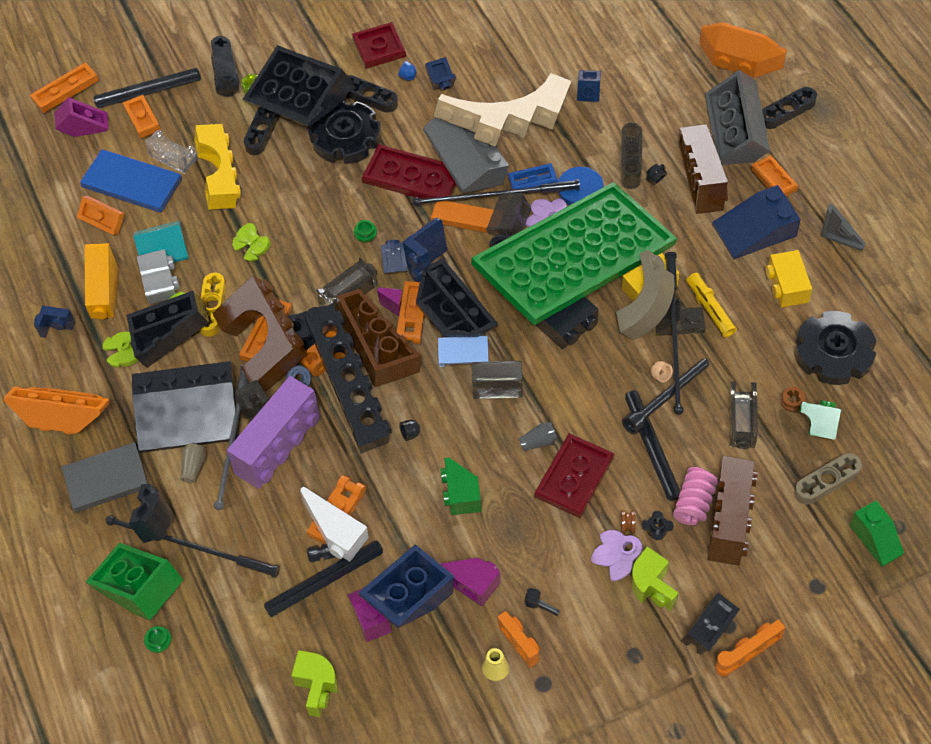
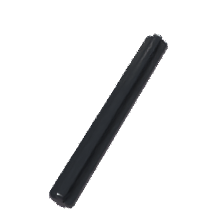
M192 68L93 96L95 106L101 108L141 95L144 96L199 81L201 76L198 68Z
M633 390L625 394V400L630 412H639L644 408L638 391ZM648 417L645 419L644 428L639 433L669 501L678 500L681 491Z
M374 540L360 548L351 561L343 558L264 603L267 614L270 617L277 615L383 554L382 546L377 540Z

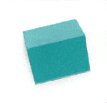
M180 221L136 231L133 234L139 256L165 249L167 256L171 255L174 263L189 259Z

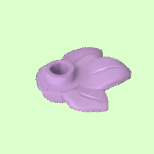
M560 198L552 203L545 199L535 200L531 204L533 214L524 219L523 223L530 227L566 208V202Z
M608 530L601 533L600 538L603 545L595 549L591 561L596 565L609 566L611 580L618 581L632 571L633 561L637 560L643 551L642 543L637 537L631 535L624 536L617 530ZM628 544L633 545L632 550H624L625 546H627Z

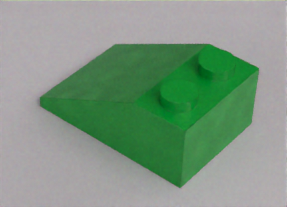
M118 543L86 580V583L134 615L150 621L167 599L176 591V588L183 579L168 560Z

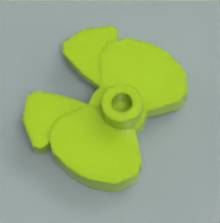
M247 223L239 229L236 234L237 237L233 238L232 244L235 251H239L249 245L250 248L247 250L244 259L250 262L258 260V257L266 253L271 245L268 237H259L257 235V228L252 223Z
M129 331L117 333L112 338L107 337L103 342L102 348L104 351L118 350L117 353L107 358V363L112 367H126L138 362L134 357Z

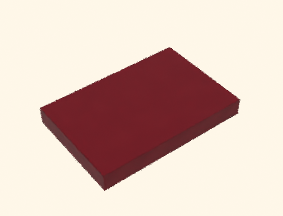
M569 433L537 487L534 498L581 519L615 458V453Z

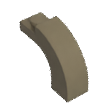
M649 250L640 254L644 273V285L641 293L631 304L616 311L620 332L632 340L642 337L658 325L668 311L674 294V275L664 269L665 264L662 258Z

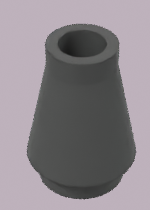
M550 421L545 424L544 422L540 423L524 436L518 438L524 452L553 445V442L558 440Z

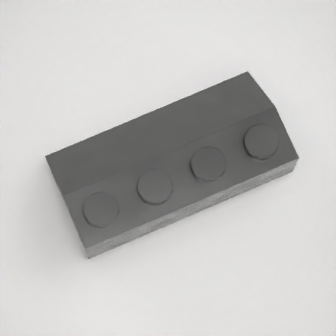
M738 70L705 93L711 131L714 136V145L722 165L753 163L770 152L757 81L741 70Z
M436 117L423 127L424 133L462 193L503 184L509 165L496 146L474 139L475 132Z

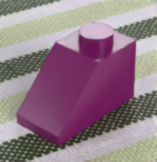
M69 97L54 112L55 130L74 137L106 132L109 129L107 112Z
M480 558L440 564L455 576L453 588L481 607L501 583L500 571L490 561L484 562Z
M360 589L347 594L366 642L391 633L390 622L359 596V592L362 590Z

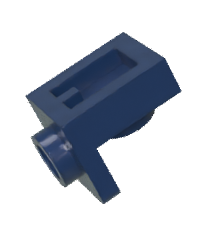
M579 70L578 101H599L601 71Z
M388 240L385 245H381L384 274L407 272L403 243H400V240Z
M43 305L39 314L34 319V327L40 337L46 338L50 327L56 330H73L76 323L69 309Z

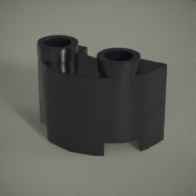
M141 484L137 496L141 505L133 509L129 525L143 543L153 540L160 541L167 535L173 511L160 492L154 489L151 484Z

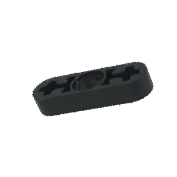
M347 75L354 83V86L351 87L346 95L347 98L386 113L397 109L398 99L394 91L359 77ZM366 91L374 92V95L366 97L363 94Z
M802 87L763 108L766 129H774L813 108L816 103L817 92L811 87ZM791 105L794 107V110H784L783 106Z
M258 108L244 138V146L248 154L259 155L265 150L278 122L279 115L269 112L267 117V110ZM261 124L268 125L264 130L257 129V126Z

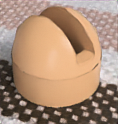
M657 361L651 367L652 377L659 382H667L672 376V366L664 361Z

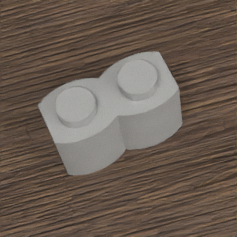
M165 249L137 256L149 304L168 300L172 295L176 294V290L180 289L177 276H172L171 273L175 266L172 256H167Z

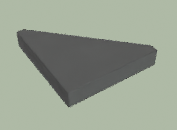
M829 204L821 237L863 251L866 244L865 241L833 204Z

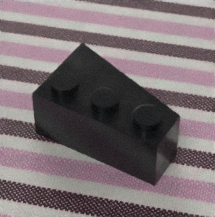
M194 291L126 315L134 357L146 368L209 323L205 302Z

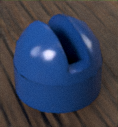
M405 61L399 70L398 76L407 81L412 80L416 76V67L410 62Z

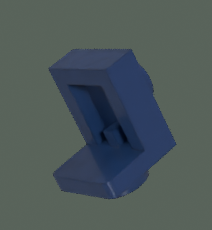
M446 57L425 63L433 90L440 88V91H443L453 86L452 84L455 83L456 76L452 74Z

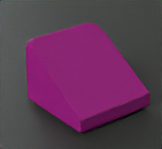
M379 287L377 290L379 304L399 316L403 297L402 290Z

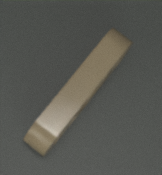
M844 454L802 478L796 485L795 498L802 504H813L857 478L862 467L860 458L854 454ZM845 463L848 466L853 465V470L851 468L843 470ZM830 474L835 478V482L833 484H826L822 481L821 476ZM803 488L806 490L813 488L811 495L808 492L802 493Z

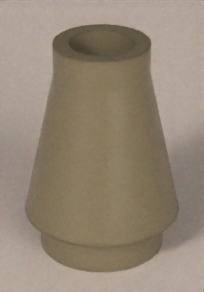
M186 444L185 449H182L181 481L195 483L196 477L207 457L204 447L196 444Z

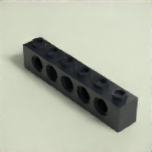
M333 304L304 314L307 328L360 453L362 454L388 444V434L392 433L386 419L382 421L379 414L382 411L380 402L377 397L373 398L370 390L373 389L368 375L363 376L360 368L363 367L361 358L358 353L354 355L351 346H354L350 333H345L342 325L345 323L340 310L335 311ZM327 331L337 333L334 337H326L324 335ZM337 352H342L346 355L342 359L333 357ZM346 374H353L355 376L352 381H345L342 377ZM359 395L364 397L365 400L361 403H354L352 398ZM369 417L374 420V423L366 426L361 421Z

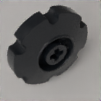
M343 100L342 103L309 127L310 142L313 143L314 151L323 159L330 162L342 159L344 163H352L366 158L369 155L368 150L370 148H377L381 139V126L372 108L361 102L356 101L354 104H347L346 100Z
M841 311L823 312L820 319L811 316L801 325L796 337V343L799 344L795 351L797 361L807 374L816 373L820 376L819 381L827 384H848L851 377L861 379L870 371L876 357V352L873 351L876 345V338L870 327L863 321H853L851 314Z

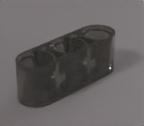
M627 123L622 127L620 182L627 189H635L640 185L642 175V128L637 123Z

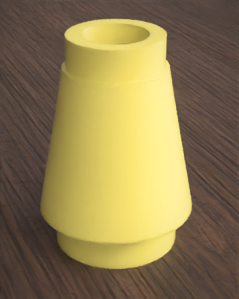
M497 648L488 651L482 665L483 674L489 680H502L509 673V663L502 651Z

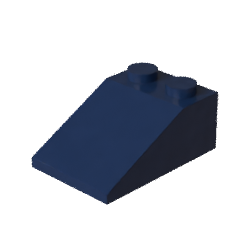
M779 185L755 193L713 221L712 226L734 260L797 237L801 219Z
M415 544L359 592V596L396 628H400L435 610L452 595L455 576Z

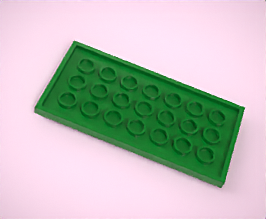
M612 182L472 257L471 265L533 325H536L641 265L640 254L649 250L657 256L674 246L677 238L616 183Z

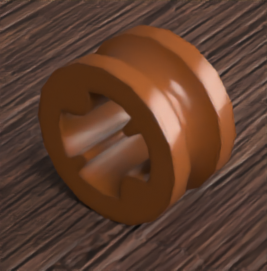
M788 387L785 389L781 398L782 407L789 412H798L801 401H805L804 392L798 387ZM789 396L791 397V399L793 396L798 398L797 402L795 400L793 403L790 402Z
M621 510L622 534H625L626 531L635 534V510H631L630 513Z

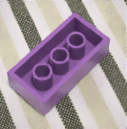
M291 376L288 377L226 450L236 476L257 489L272 478L274 470L279 464H283L287 460L289 452L295 445L297 446L302 442L304 434L310 427H314L319 420V408L315 392L312 388Z

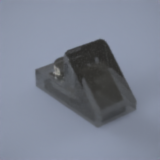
M676 299L677 335L705 333L706 326L703 307L681 308L680 299ZM671 304L663 319L655 327L656 336L672 335Z

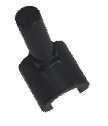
M534 588L527 590L525 605L528 608L539 607L558 616L560 610L541 601V592Z

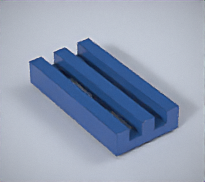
M552 163L508 173L511 189L540 187L541 184L558 182Z

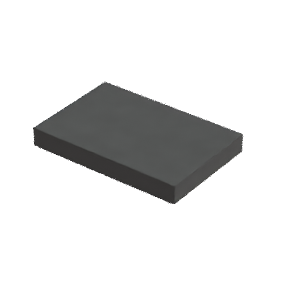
M135 442L62 466L72 508L75 513L139 492L141 484H148Z

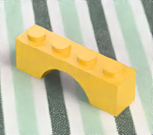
M222 124L195 125L194 143L197 157L211 162L217 168L214 174L206 177L205 197L208 210L236 208V201L240 198V186L235 184L237 174L236 168L231 166L233 163L232 150L227 148L229 147L228 133H224Z

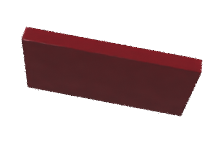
M378 144L361 177L362 183L420 199L452 196L457 186L442 161Z

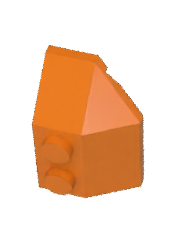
M724 22L709 26L703 25L701 28L700 45L714 66L734 72L741 70L754 78L783 69L787 50L780 47L765 34Z
M13 387L4 397V402L29 427L39 428L42 431H62L65 434L79 433L109 405L108 398H103L97 394L53 388L30 387L25 389L23 387Z

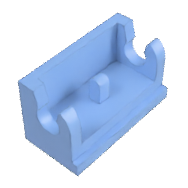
M487 336L438 338L439 366L445 367V364L467 363L489 365Z

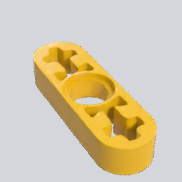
M210 273L203 280L201 299L205 302V305L212 300L218 302L214 308L206 307L207 315L211 317L212 323L209 327L204 326L199 330L206 337L214 336L220 330L212 314L225 300L226 283L220 273ZM214 282H218L215 285V292H213L211 286L214 285Z

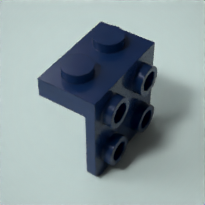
M435 218L402 242L409 274L415 282H420L423 268L430 265L447 251L443 222L439 218Z

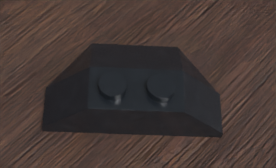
M443 258L422 269L416 305L442 337H479L498 326L497 321Z

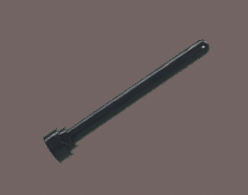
M701 359L679 378L680 390L709 366L708 359ZM675 382L639 412H630L622 419L624 428L630 434L635 435L643 429L646 422L645 419L675 395Z

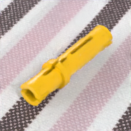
M691 274L686 279V283L695 293L696 301L703 305L723 337H730L737 331L736 326L733 325L714 297V291L712 288L707 287L700 274Z

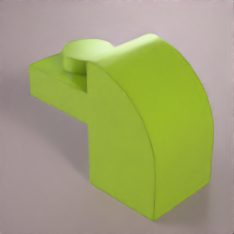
M648 546L634 563L631 581L632 591L641 603L650 596L654 604L671 611L677 604L679 593L661 581L668 573L669 561Z
M298 650L291 677L295 686L310 688L306 708L309 716L320 718L322 709L327 708L329 692H338L337 678L331 663L325 657L316 653Z

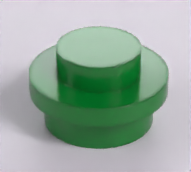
M369 220L359 221L354 228V236L360 242H370L377 235L376 226Z
M152 627L145 634L144 644L150 652L161 653L170 646L171 634L164 627Z

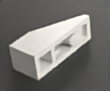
M303 486L300 490L303 503L325 540L329 551L339 559L343 557L351 561L369 538L367 526Z

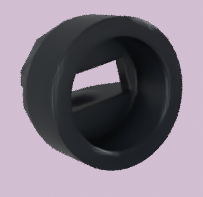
M410 419L399 423L400 432L405 441L412 440L419 435L420 425L417 421Z

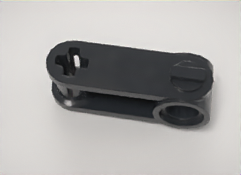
M216 36L211 40V61L215 89L217 94L228 97L239 92L238 73L235 69L230 40L224 36Z

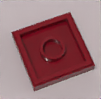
M393 22L352 34L353 42L365 69L407 57Z

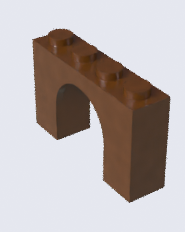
M252 276L212 314L221 331L236 337L259 317L264 316L268 324L266 342L262 349L241 368L251 387L267 391L307 355V352L303 347V340L292 328L294 326L293 322L282 310L283 304L273 294L272 285L265 279L261 280Z

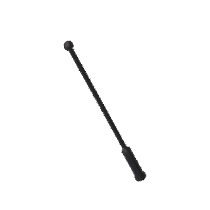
M575 179V181L541 184L540 187L426 199L415 197L412 200V204L419 206L423 203L537 191L542 193L569 190L580 191L579 179Z
M675 252L665 253L666 270L674 275L671 321L676 406L673 411L676 415H681L684 409L681 406L675 302L677 254Z
M112 515L106 518V523L110 526L115 524L133 530L129 523L117 520ZM168 535L163 538V540L234 561L238 566L270 575L272 578H277L280 572L279 565H271L242 555L236 557Z

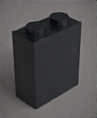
M583 297L536 324V326L563 350L568 345L576 343L584 332L591 331L597 325L598 308L586 297Z

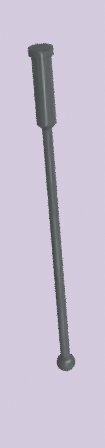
M245 364L240 366V376L235 396L237 404L228 448L235 440L242 401L246 397L248 380L241 368ZM226 454L218 499L214 502L216 510L224 508L223 496L230 465L228 454Z

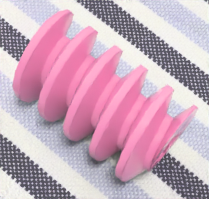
M699 467L688 468L685 482L682 485V491L679 494V500L676 503V509L673 512L674 518L684 525L694 526L698 522L706 521V513L710 510L708 504L712 503L713 497L711 495L715 494L716 489L714 486L718 485L719 480L716 476Z

